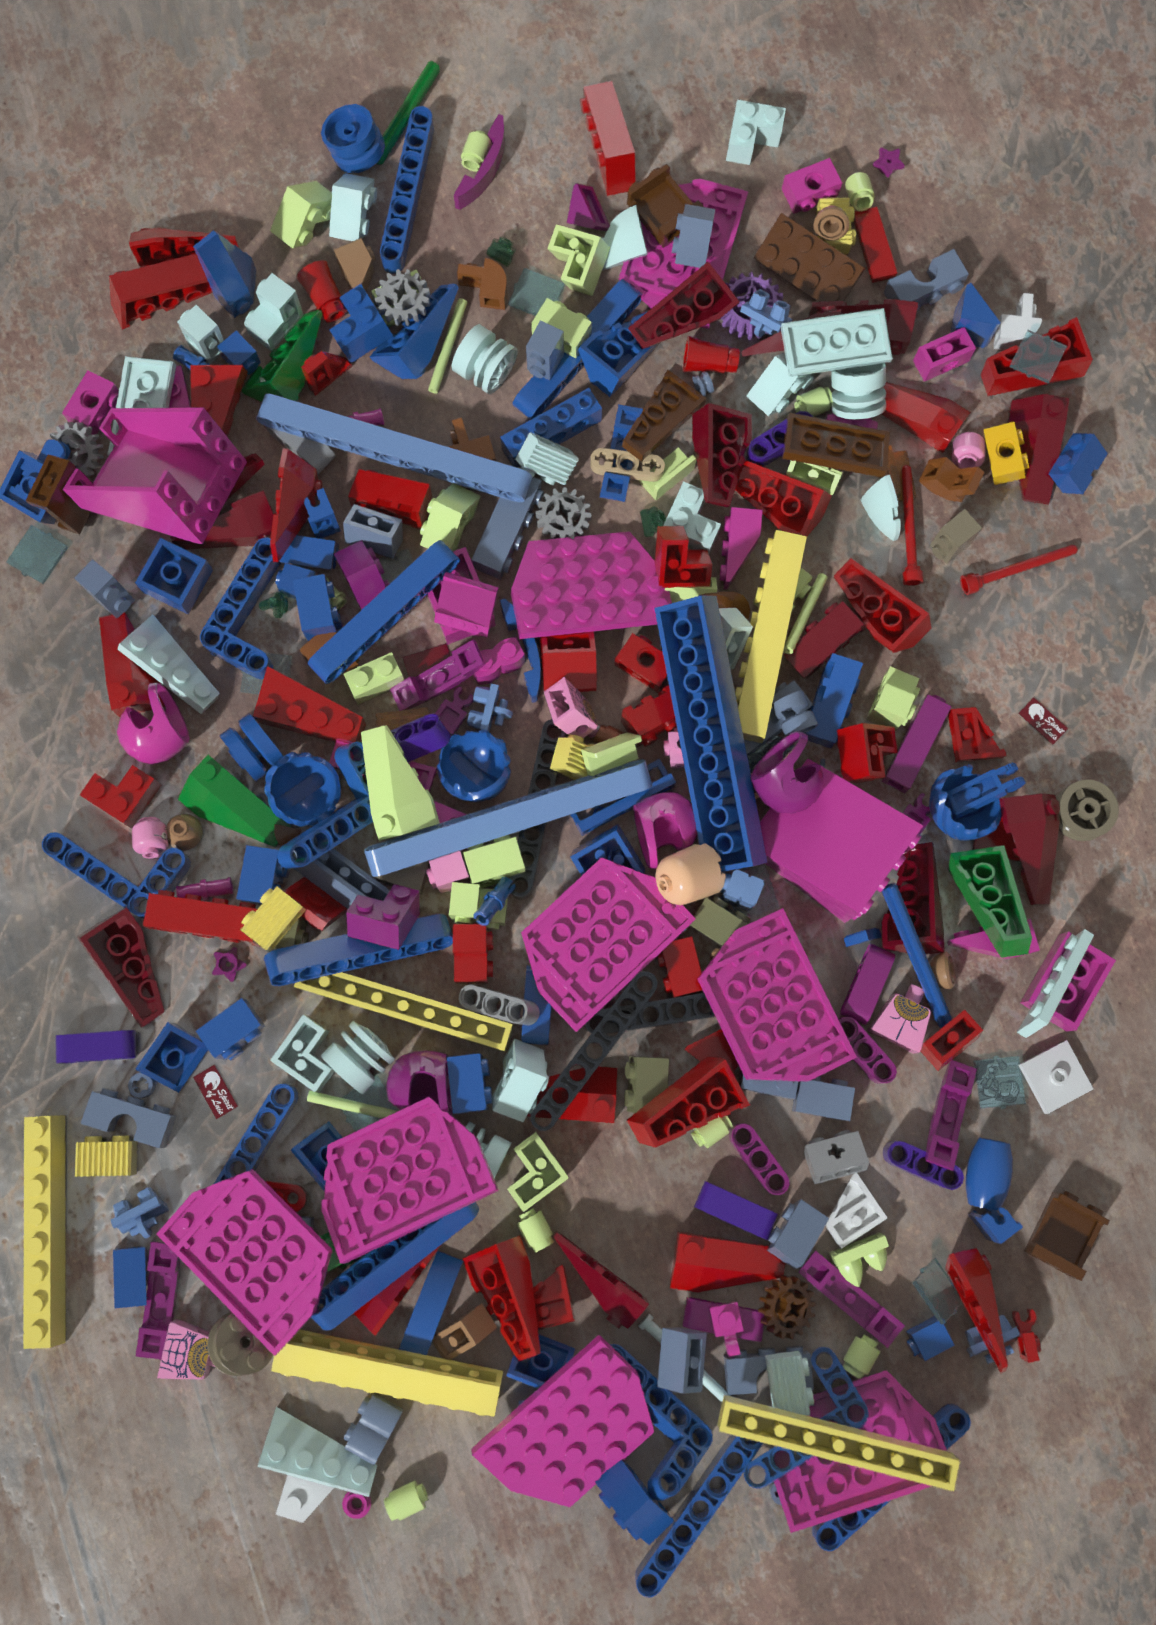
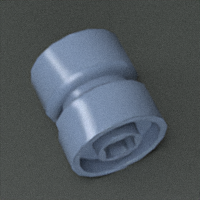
M803 691L789 694L772 704L777 719L783 720L781 728L785 737L796 731L806 733L819 725L813 711L807 710L809 702Z

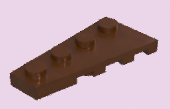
M667 369L661 383L657 385L651 399L644 406L641 415L637 417L625 436L622 447L642 462L692 417L693 413L702 408L707 398Z

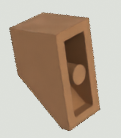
M362 238L335 249L334 253L337 264L350 290L361 284L365 291H367L374 274L373 261L376 259L371 247H366Z
M481 1303L434 1335L432 1343L443 1359L451 1360L477 1345L494 1331L497 1326Z

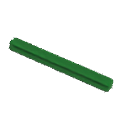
M434 61L427 63L382 135L385 142L384 153L376 164L382 165L407 126L411 111L420 105L440 73L438 63Z

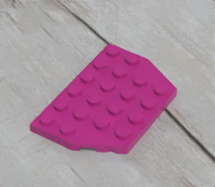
M704 179L692 180V183L678 185L693 203L699 200L705 208L715 209L706 263L709 262L723 280L748 191ZM640 221L648 255L624 262L619 281L624 279L643 294L640 295L642 301L650 308H653L699 268L675 264L676 253H672L673 242L663 248ZM707 324V325L702 326V327H703V328H706V329H709L710 324Z
M631 532L574 537V539L567 537L529 541L511 589L519 639L657 625L654 608L672 603L670 592L658 584L654 559Z
M600 858L527 926L521 934L538 992L577 1032L695 920V917L683 905H675L664 899L658 890L655 877Z
M783 908L735 930L698 977L704 994L746 1080L807 1082L857 1058Z
M427 1097L328 1144L326 1156L328 1165L324 1176L326 1181L324 1200H322L321 1211L339 1261L345 1264L499 1190L478 1138L448 1112H443L440 1109V1105L432 1098Z
M253 1169L193 1192L156 1234L274 1356L281 1352L317 1310L333 1249Z
M598 1335L472 1447V1456L510 1491L571 1507L596 1485L595 1481L605 1471L619 1461H623L654 1433L637 1371Z
M887 1370L852 1382L869 1411V1419L860 1428L861 1430L947 1451L935 1418ZM848 1384L832 1388L834 1394L842 1396L848 1391ZM827 1390L813 1395L814 1405L809 1406L810 1415L806 1416L820 1419L837 1408ZM854 1405L849 1408L847 1416L851 1421L859 1422L864 1417V1411L860 1406ZM779 1451L775 1455L774 1461L777 1467L786 1468L789 1465L790 1456L786 1451ZM817 1456L774 1482L791 1533L932 1487L931 1485Z

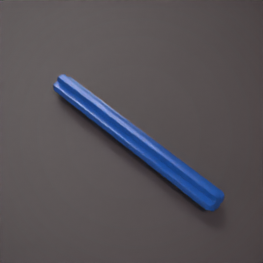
M895 883L887 884L882 890V894L936 1023L942 1028L952 1020L951 1014L900 891Z

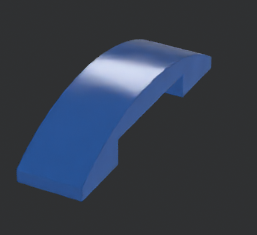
M618 405L610 449L627 451L622 447L623 440L637 417L641 415L643 409ZM613 459L612 467L616 468V459ZM624 460L620 463V466L625 470H631L633 462ZM605 472L600 497L625 502L630 477Z
M505 598L501 599L500 608L508 631L517 629L513 605ZM526 638L522 639L532 670L524 672V680L531 701L535 703L538 700L541 685L540 658L535 639Z
M437 1251L399 1350L423 1355L428 1354L463 1260Z

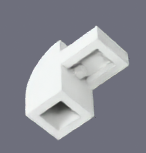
M1023 293L1017 303L1016 315L1002 314L999 321L1001 323L995 332L994 349L1006 350L1014 345H1022L1029 338L1034 337L1042 322V318H1035L1036 304H1033L1034 294Z

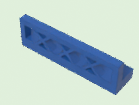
M658 759L647 765L648 771L657 767L663 777L653 782L651 788L623 797L621 800L617 799L616 803L606 808L599 805L592 807L594 809L593 815L580 821L576 813L570 814L581 836L633 810L634 804L642 799L658 793H665L674 788L676 781L671 773H667L661 760Z

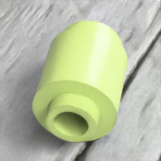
M470 132L461 154V163L470 171L476 172L479 170L491 148L492 141L485 132Z
M863 172L852 174L845 183L850 204L858 211L867 210L872 206L875 198L870 178Z
M818 387L798 395L797 402L794 403L796 413L806 411L815 417L829 411L833 402L831 390L828 387Z
M728 1116L718 1117L707 1122L708 1124L701 1128H694L691 1136L699 1147L704 1145L706 1148H709L729 1134V1130L733 1125Z
M534 1208L519 1215L521 1221L517 1223V1226L529 1248L532 1247L534 1253L554 1243L551 1237L553 1233L541 1210L535 1212Z
M863 1334L862 1338L856 1336L843 1358L845 1361L843 1368L859 1379H862L865 1374L868 1375L881 1352L876 1348L878 1342Z
M414 1480L390 1492L389 1496L384 1498V1505L392 1521L396 1519L401 1521L425 1509V1502L429 1498L422 1483L418 1485Z

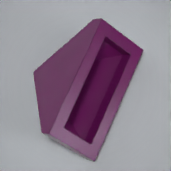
M576 183L573 186L567 223L607 232L610 225L593 187Z

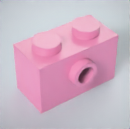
M460 851L429 861L431 868L426 871L433 889L438 888L441 894L451 891L452 882L471 884Z

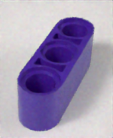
M800 411L795 413L799 415L813 417L810 413L806 411ZM787 419L751 441L747 452V461L765 467L783 456L784 443L777 442L775 438L782 437L785 439ZM761 450L765 453V455L758 456L754 453V451Z
M436 714L426 715L391 730V733L404 751L403 756L407 762L441 749L449 743L451 738L450 733Z
M136 1030L55 1036L56 1064L136 1058Z
M890 1141L883 1148V1158L887 1163L936 1186L954 1190L963 1183V1172L956 1165L954 1170H952L954 1179L950 1184L944 1182L943 1173L947 1169L928 1162V1169L921 1173L917 1168V1162L922 1157L926 1158V1151L906 1142ZM895 1146H900L903 1150V1157L899 1161H895L891 1154Z
M704 1181L694 1205L697 1209L768 1240L778 1216L773 1211Z

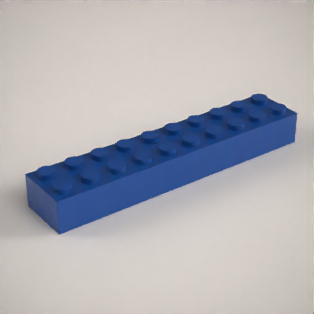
M700 595L654 608L699 845L707 844L717 852L721 858V861L718 862L721 872L768 863L717 596Z

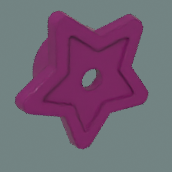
M881 147L879 149V158L873 163V167L878 168L886 177H890L896 170L904 169L905 165L899 159L900 149L888 151Z
M233 947L227 953L214 952L216 967L212 974L225 975L230 982H233L237 971L245 968L247 965L238 959L237 948ZM227 962L231 963L230 967L226 966Z

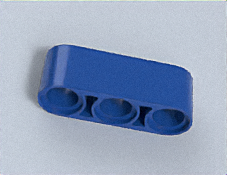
M527 965L524 999L536 1003L539 1008V1018L530 1026L522 1025L521 1041L527 1044L549 1045L551 1005L538 992L531 965Z

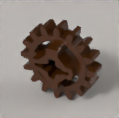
M781 1275L780 1281L772 1279V1288L764 1287L767 1295L766 1297L759 1298L761 1302H764V1307H760L758 1312L765 1315L760 1322L767 1325V1332L781 1339L786 1337L792 1340L795 1334L803 1335V1326L811 1327L808 1319L809 1317H815V1314L811 1312V1308L817 1304L810 1300L814 1295V1291L807 1289L808 1283L794 1276ZM789 1289H794L796 1292H795V1293H792V1292H789L788 1290H789ZM779 1322H784L787 1325H781Z

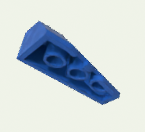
M213 230L193 247L214 297L233 318H236L239 314L247 312L254 303L256 268L252 257L248 253L243 252L239 247L231 244L226 238Z
M457 284L441 285L429 297L430 307H425L426 315L418 314V322L414 321L413 318L409 319V325H406L403 320L401 322L403 328L394 337L380 344L370 355V359L401 379H417L421 377L436 349L459 289Z
M645 313L633 317L631 321L624 324L617 323L611 329L604 332L601 330L594 332L578 349L590 382L609 397L626 382L658 345L643 349L628 330Z

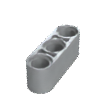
M264 426L281 445L316 468L317 475L336 457L333 451L325 444Z
M475 985L464 986L459 993V1003L461 1006L474 1012L510 1023L528 1026L534 1024L539 1018L538 1006L529 1000ZM477 993L478 1000L474 1003V996ZM501 1000V1007L497 1010V1003ZM524 1006V1008H525V1014H524V1016L521 1018V1017H520V1010H521V1008Z

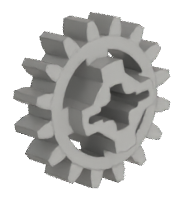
M399 269L396 270V276L387 273L388 280L380 279L381 288H375L377 296L375 302L380 315H385L387 322L394 318L396 325H399L401 320H404L405 324L409 325V319L412 318L418 322V314L425 316V307H430L429 297L431 295L426 280H421L418 273L412 277L408 269L405 274H401ZM387 302H389L390 305L394 306V309L391 308V307L387 304Z
M66 422L64 425L56 426L57 432L50 433L51 438L64 442L70 450L80 448V451L70 453L68 460L86 476L93 475V469L100 468L97 459L104 457L98 453V449L103 448L102 444L96 443L99 435H91L92 427H84L82 422Z
M563 487L562 493H558L556 488L553 489V496L545 493V502L539 501L538 508L540 510L536 511V518L539 519L537 527L543 528L542 535L547 536L550 534L551 539L567 537L574 539L575 535L583 536L582 529L589 530V523L587 521H591L592 515L588 513L590 511V504H583L585 496L576 497L577 490L575 489L569 494L566 487ZM554 504L553 510L549 511L548 515H546L549 508ZM560 509H561L562 513H564L565 516H568V517H567V522H566L565 518H563L562 515H559V514H560ZM579 517H581L579 523L573 527L574 521L579 520Z

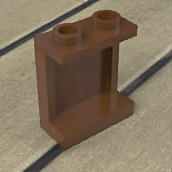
M668 164L661 168H655L641 182L633 183L627 195V205L629 207L636 205L640 221L663 248L672 243L674 237L679 238L680 230L676 229L678 213L683 214L685 204L704 207L699 200L693 203L670 176L671 168Z
M48 454L26 498V502L31 506L48 512L59 521V528L80 535L91 511L80 508L63 490L73 471L78 468L69 460ZM79 480L75 484L76 486H83Z
M1063 1190L1062 1194L1052 1192L1024 1252L1069 1277L1082 1281L1087 1272L1082 1267L1102 1226H1108L1110 1220L1102 1216L1104 1211L1091 1204H1088L1087 1207L1079 1204V1198L1065 1190Z

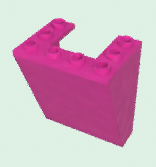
M111 408L99 427L114 444V448L93 484L79 469H75L63 490L82 509L197 544H203L245 467L246 459L204 408ZM113 420H116L119 426L117 434H113L111 431V422ZM79 480L83 486H76L75 484Z
M807 759L802 767L817 763ZM821 766L823 788L821 795L814 804L803 811L792 814L777 813L770 808L760 821L768 862L765 864L846 923L850 919L855 921L857 917L860 918L862 914H865L874 903L871 897L876 890L882 892L889 883L890 879L887 875L892 868L896 871L906 859L903 854L913 849L922 837L919 831L923 826Z

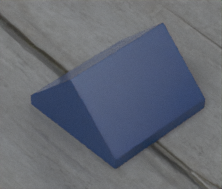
M969 283L954 310L950 333L965 327L975 347L985 348L988 346L1001 322L973 284Z
M167 1022L135 1069L179 1093L208 1049L202 1040L178 1024Z
M329 1121L290 1150L324 1192L326 1185L324 1180L325 1169L328 1165L326 1159L327 1146L343 1138Z
M538 1334L540 1354L518 1361L513 1354L506 1376L535 1388H540L573 1358L575 1348Z

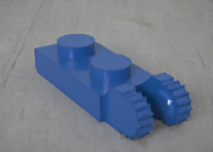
M1012 762L996 770L992 769L948 791L947 799L957 818L959 819L1024 786L1026 781L1023 777L1011 779L1003 784L1000 779L1007 778L1017 772L1018 767L1016 763Z

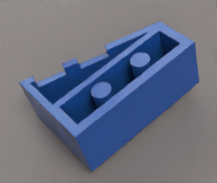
M834 653L830 656L824 666L812 703L813 707L810 710L813 711L819 725L805 733L808 736L809 742L832 748L838 741L837 730L844 728L841 727L843 720L848 718L852 708L850 700L852 694L856 693L860 679L858 677L863 665L862 662Z

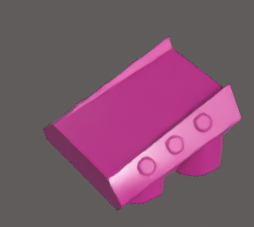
M446 572L443 576L434 622L441 624L448 631L459 629L473 636L488 637L499 587Z

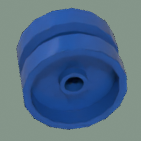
M350 104L337 108L328 115L322 125V140L331 153L336 165L342 171L361 173L373 167L384 153L385 142L383 136L376 126L371 113L364 106Z
M248 713L238 721L239 727L246 734V737L242 739L238 732L231 727L219 736L229 748L228 752L243 770L246 769L257 782L267 773L265 766L259 758L263 756L272 766L283 755L251 714Z

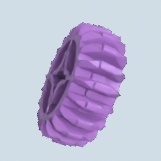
M752 271L748 277L741 273L738 279L732 276L729 284L725 283L733 294L737 296L740 303L720 319L723 320V328L730 327V335L736 331L738 332L739 339L743 335H747L749 341L755 335L754 330L756 326L750 324L751 317L740 312L742 305L749 302L753 293L759 289L769 293L770 297L767 306L773 308L774 302L783 300V293L778 292V284L771 286V278L766 281L763 280L762 273L758 278L754 277Z

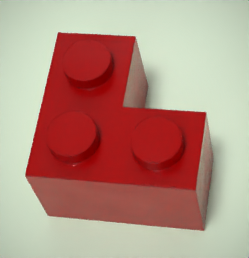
M684 526L657 527L655 566L658 584L662 588L710 587L712 561L707 549L688 550L689 539Z
M860 723L837 730V745L840 751L843 779L850 783H863L884 778L883 756L898 753L894 727Z
M132 765L117 787L94 773L79 795L132 829L162 785Z
M453 924L454 982L456 984H488V977H493V961H488V950H493L494 940L492 931H488L487 926L480 924Z

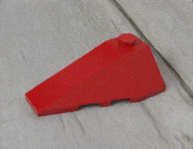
M521 1236L508 1239L462 1258L472 1287L476 1293H482L489 1304L486 1307L490 1316L495 1314L502 1325L501 1334L517 1360L521 1361L540 1354L531 1267Z

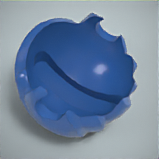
M481 729L478 732L466 731L464 735H452L449 743L441 749L437 772L442 786L448 793L462 800L482 802L495 798L506 787L511 774L509 767L511 758L507 754L504 740L495 738L485 729Z
M290 752L275 762L266 773L264 792L268 797L269 806L273 813L286 823L300 827L313 826L336 810V804L339 802L341 795L340 779L336 770L325 759L312 756L308 752L300 754Z
M970 764L957 769H950L940 774L932 785L929 798L930 812L937 827L949 837L961 841L975 840L992 833L997 829L1002 818L999 799L959 819L957 818L947 799V792L980 776V774L971 773L973 767Z

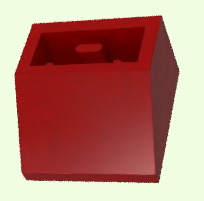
M594 631L541 637L540 659L544 692L563 677L579 692L597 690Z

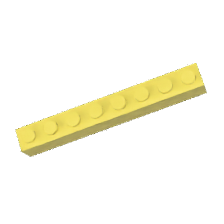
M776 530L773 539L768 538L765 553L769 554L768 563L763 562L760 578L764 579L763 587L757 588L754 601L759 603L757 612H752L750 624L754 628L752 637H748L744 652L748 653L747 662L741 663L739 677L743 678L742 686L736 687L735 691L744 740L763 743L766 736L807 536Z
M343 972L294 984V987L503 1052H506L513 1029V1024Z
M65 1115L24 1117L23 1349L52 1348L66 1343Z
M299 1330L281 1352L273 1357L271 1370L284 1376H297L314 1382L321 1381L336 1384L339 1387H351L368 1393H380L397 1399L405 1398L419 1401L422 1404H434L451 1410H464L481 1416L488 1415L493 1417L495 1416L503 1375L502 1370L305 1330Z
M727 1395L723 1396L718 1419V1429L720 1432L950 1491L955 1489L960 1460L954 1453Z

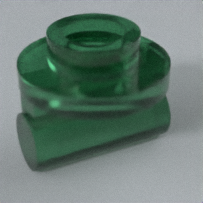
M500 236L499 239H493L486 255L509 267L516 249L512 247L514 244L512 241Z
M655 506L640 511L645 537L655 535L657 527L663 526L666 521L664 512Z
M276 592L274 597L261 601L259 608L262 611L273 610L274 617L281 618L288 610V599L284 597L282 592Z

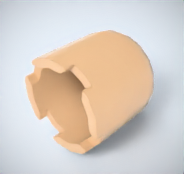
M695 844L665 857L657 866L655 874L656 885L660 894L672 904L685 905L719 893L725 882V873L721 874L718 864L721 861L720 856L707 844Z

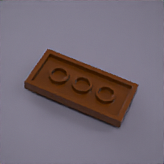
M783 213L779 215L754 256V259L819 302L845 301L865 270L863 266Z
M789 413L786 422L782 459L883 478L887 473L890 432Z

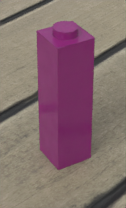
M927 695L922 700L897 749L898 753H895L881 782L904 794L911 788L952 707L946 704L945 699L937 695Z

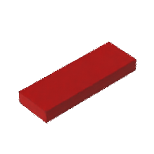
M873 207L864 211H855L853 222L872 283L896 277L898 273L878 208Z

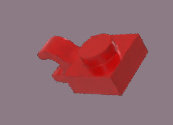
M1028 1308L1027 1320L1021 1321L1018 1311L1012 1312V1319L1020 1333V1336L1016 1337L1020 1357L1022 1360L1031 1363L1040 1361L1038 1352H1041V1344L1038 1336L1034 1335V1332L1031 1331L1032 1326L1036 1322V1314L1033 1309Z

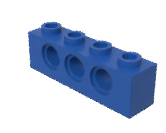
M587 388L501 436V449L510 464L518 468L521 465L515 459L530 432L559 445L599 423L602 419V407L590 388Z

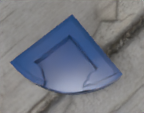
M872 928L847 935L844 941L846 947L882 938L880 929Z

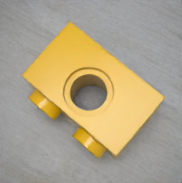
M1015 422L983 429L994 485L1025 478L1024 469H1028L1029 464L1027 454H1021L1019 446L1024 444L1022 430H1016ZM1005 449H1011L1014 451V453L1009 457H1003L1000 455V453Z

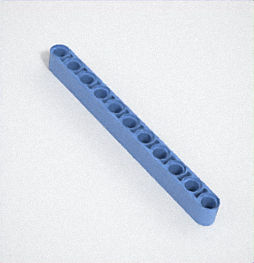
M265 394L256 417L260 424L278 431L514 502H524L532 480V475L529 472L513 466L273 394Z
M644 759L636 760L594 776L582 777L371 845L364 849V853L372 876L377 877L647 790L653 785L646 761Z

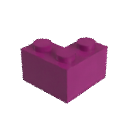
M362 540L334 553L361 610L390 584L388 580L383 581L381 577L385 572L379 559L376 558L371 547L367 549Z
M394 884L384 901L357 895L347 911L348 937L399 950L420 915L419 890Z

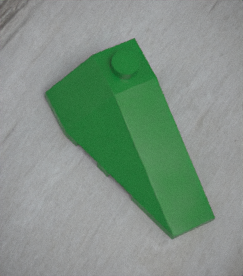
M320 310L304 314L285 335L287 342L271 351L269 356L272 359L264 368L257 367L241 392L260 402L263 401L265 394H273L297 402L299 399L298 394L305 383L302 366L312 356L323 313Z
M209 755L190 773L178 797V800L199 818L211 821L274 848L278 845L274 835V824L292 827L283 819L278 818L269 806Z

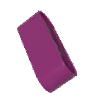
M872 943L868 945L841 1007V1015L853 1018L863 1025L868 1023L894 963L896 954Z
M843 1017L838 1019L840 1024L845 1022L851 1027V1034L847 1038L857 1056L853 1061L874 1083L885 1084L893 1081L897 1074L896 1066L876 1042L853 1018ZM861 1043L869 1047L870 1052L866 1058H862L858 1054L857 1049ZM879 1064L885 1065L888 1070V1074L884 1079H880L876 1074V1068Z
M734 1125L729 1131V1140L761 1186L767 1192L774 1195L785 1193L789 1187V1178L759 1135L750 1125ZM741 1128L746 1129L749 1133V1139L744 1144H739L735 1138L736 1132ZM757 1151H762L766 1159L765 1163L760 1167H756L752 1162V1156ZM774 1174H778L782 1179L781 1186L776 1190H772L769 1186V1178Z
M687 1297L682 1326L693 1330L714 1333L709 1307L726 1303ZM738 1306L744 1331L735 1333L736 1338L762 1342L765 1324H762L760 1320L765 1315L758 1312L757 1309Z

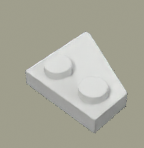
M855 1173L852 1175L825 1226L839 1248L842 1249L886 1220L887 1216L860 1176Z
M287 1475L276 1515L303 1523L334 1487Z

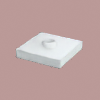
M1067 1040L1018 1065L1044 1114H1049L1093 1090L1089 1079Z

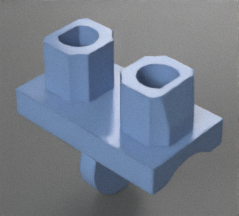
M762 289L755 291L750 301L743 304L740 312L752 318L750 324L756 326L754 334L758 337H762L766 332L770 335H773L775 331L780 332L782 323L792 322L793 320L788 317L790 305L778 300L774 302L773 308L767 306L770 295Z
M491 684L490 688L476 686L473 702L486 706L484 713L470 710L467 720L468 726L479 730L485 729L490 732L494 716H496L495 725L502 726L504 718H512L513 712L506 709L507 700L501 699L499 707H496L500 693L498 690L499 685Z
M150 1187L143 1189L137 1194L140 1205L134 1208L128 1200H122L113 1205L115 1218L110 1221L114 1229L118 1228L122 1234L130 1232L132 1237L139 1233L145 1239L152 1236L151 1227L158 1224L156 1217L166 1213L169 1209L167 1204L159 1199L156 1192Z
M1004 1315L999 1316L1004 1343L1020 1336L1017 1327L1012 1328ZM976 1327L965 1331L967 1342L970 1346L966 1350L970 1357L988 1350ZM1010 1345L1005 1347L1006 1356L1014 1353ZM990 1354L984 1356L988 1364L994 1362Z

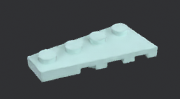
M153 614L119 643L118 650L200 714L206 711L218 699L220 693Z
M1084 929L1076 936L1072 934L1067 939L1064 945L1065 952L1055 962L1052 974L1044 983L1040 994L1017 1033L1027 1038L1049 1024L1094 934Z
M278 1407L275 1409L258 1463V1467L367 1497H369L377 1469L376 1464L372 1465L344 1449L345 1446Z

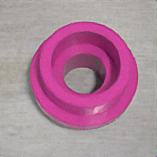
M347 1492L342 1502L345 1514L353 1519L364 1517L371 1508L370 1495L367 1497ZM360 1498L362 1506L355 1507L352 1504V1500Z

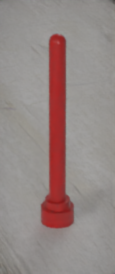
M904 465L901 469L907 567H905V571L902 573L903 585L916 586L924 583L923 571L917 565L912 469L909 465Z
M1072 544L981 575L978 573L974 574L973 572L962 575L960 577L961 587L966 595L976 593L984 584L1074 555L1078 552V547Z

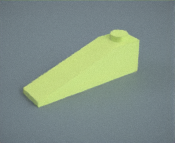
M385 725L361 732L371 816L378 840L404 835L439 824L433 797L428 789L425 790L420 783L416 770L411 768L403 756L404 751L388 726Z

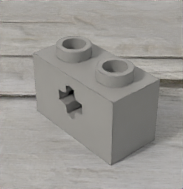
M850 1130L841 1131L835 1134L833 1138L824 1140L823 1137L812 1139L808 1142V1145H805L804 1155L814 1185L866 1171L868 1168L869 1160L859 1131L852 1133ZM835 1151L836 1155H840V1159H836L834 1155H831V1152Z

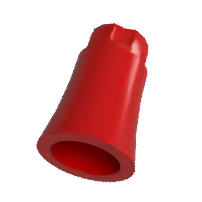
M318 260L302 268L298 272L296 279L306 290L317 310L323 313L322 316L325 321L330 323L341 319L347 312V309L340 299L341 294L333 280L327 261Z
M688 336L683 356V372L736 373L740 349Z

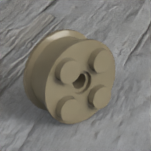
M1090 779L1077 781L1062 790L1056 797L1060 805L1059 830L1070 839L1076 841L1093 840L1111 830L1117 821L1119 813L1117 799L1114 793L1099 781Z
M232 1312L219 1318L210 1330L207 1342L208 1354L213 1365L224 1374L230 1376L254 1374L262 1370L273 1357V1354Z

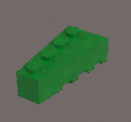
M1005 846L951 853L948 871L999 956L1004 958L1028 954L1032 935Z

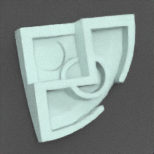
M635 205L617 215L610 223L605 237L602 238L610 247L602 271L622 265L626 261L648 255Z
M887 475L876 482L863 495L861 502L868 516L878 529L889 539L895 541L898 540L900 535L901 522L900 518L895 520L893 518L898 517L897 507L899 505L890 475Z

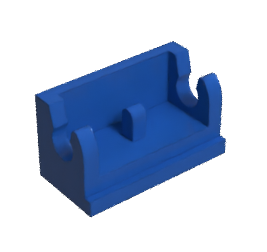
M321 488L317 490V496L320 500L319 506H311V502L307 497L304 501L310 516L308 521L315 537L318 539L341 532L325 490Z
M296 535L280 559V562L332 570L336 567L337 560L334 553L338 552L339 544L332 540Z
M1001 1207L998 1210L1003 1216H1000L996 1210L987 1209L990 1215L988 1213L981 1215L976 1210L968 1214L986 1240L1002 1244L1023 1228L1020 1222H1016L1011 1214Z
M145 1247L114 1248V1309L146 1306Z

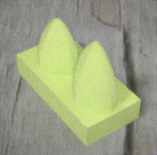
M878 1232L848 1244L842 1249L838 1248L828 1253L832 1263L838 1267L843 1277L854 1286L859 1287L863 1275L861 1258L864 1257L865 1261L874 1269L883 1271L887 1261L886 1247H889L885 1235Z

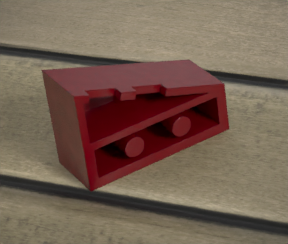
M843 601L840 604L834 602L824 612L826 616L820 622L815 620L805 629L807 634L798 640L792 654H783L805 679L821 668L829 660L832 653L835 654L838 650L847 646L850 643L849 641L858 632L862 633L867 629L863 622Z

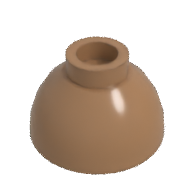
M832 205L821 209L814 220L815 233L827 241L841 239L849 229V218L846 212L838 206Z
M178 814L168 821L166 825L168 843L173 848L185 851L199 844L203 835V828L196 817L190 814Z
M947 951L937 954L929 962L940 988L952 989L955 986V969L952 957Z

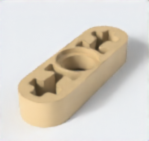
M599 448L591 454L590 467L598 475H604L605 472L629 476L630 479L655 482L662 478L665 463L661 457L649 454L642 461L641 471H638L639 462L641 461L628 451ZM600 458H605L604 465H599ZM613 459H616V468L612 467ZM624 460H630L635 466L631 470H625L620 466V463ZM651 464L656 465L655 472H650Z

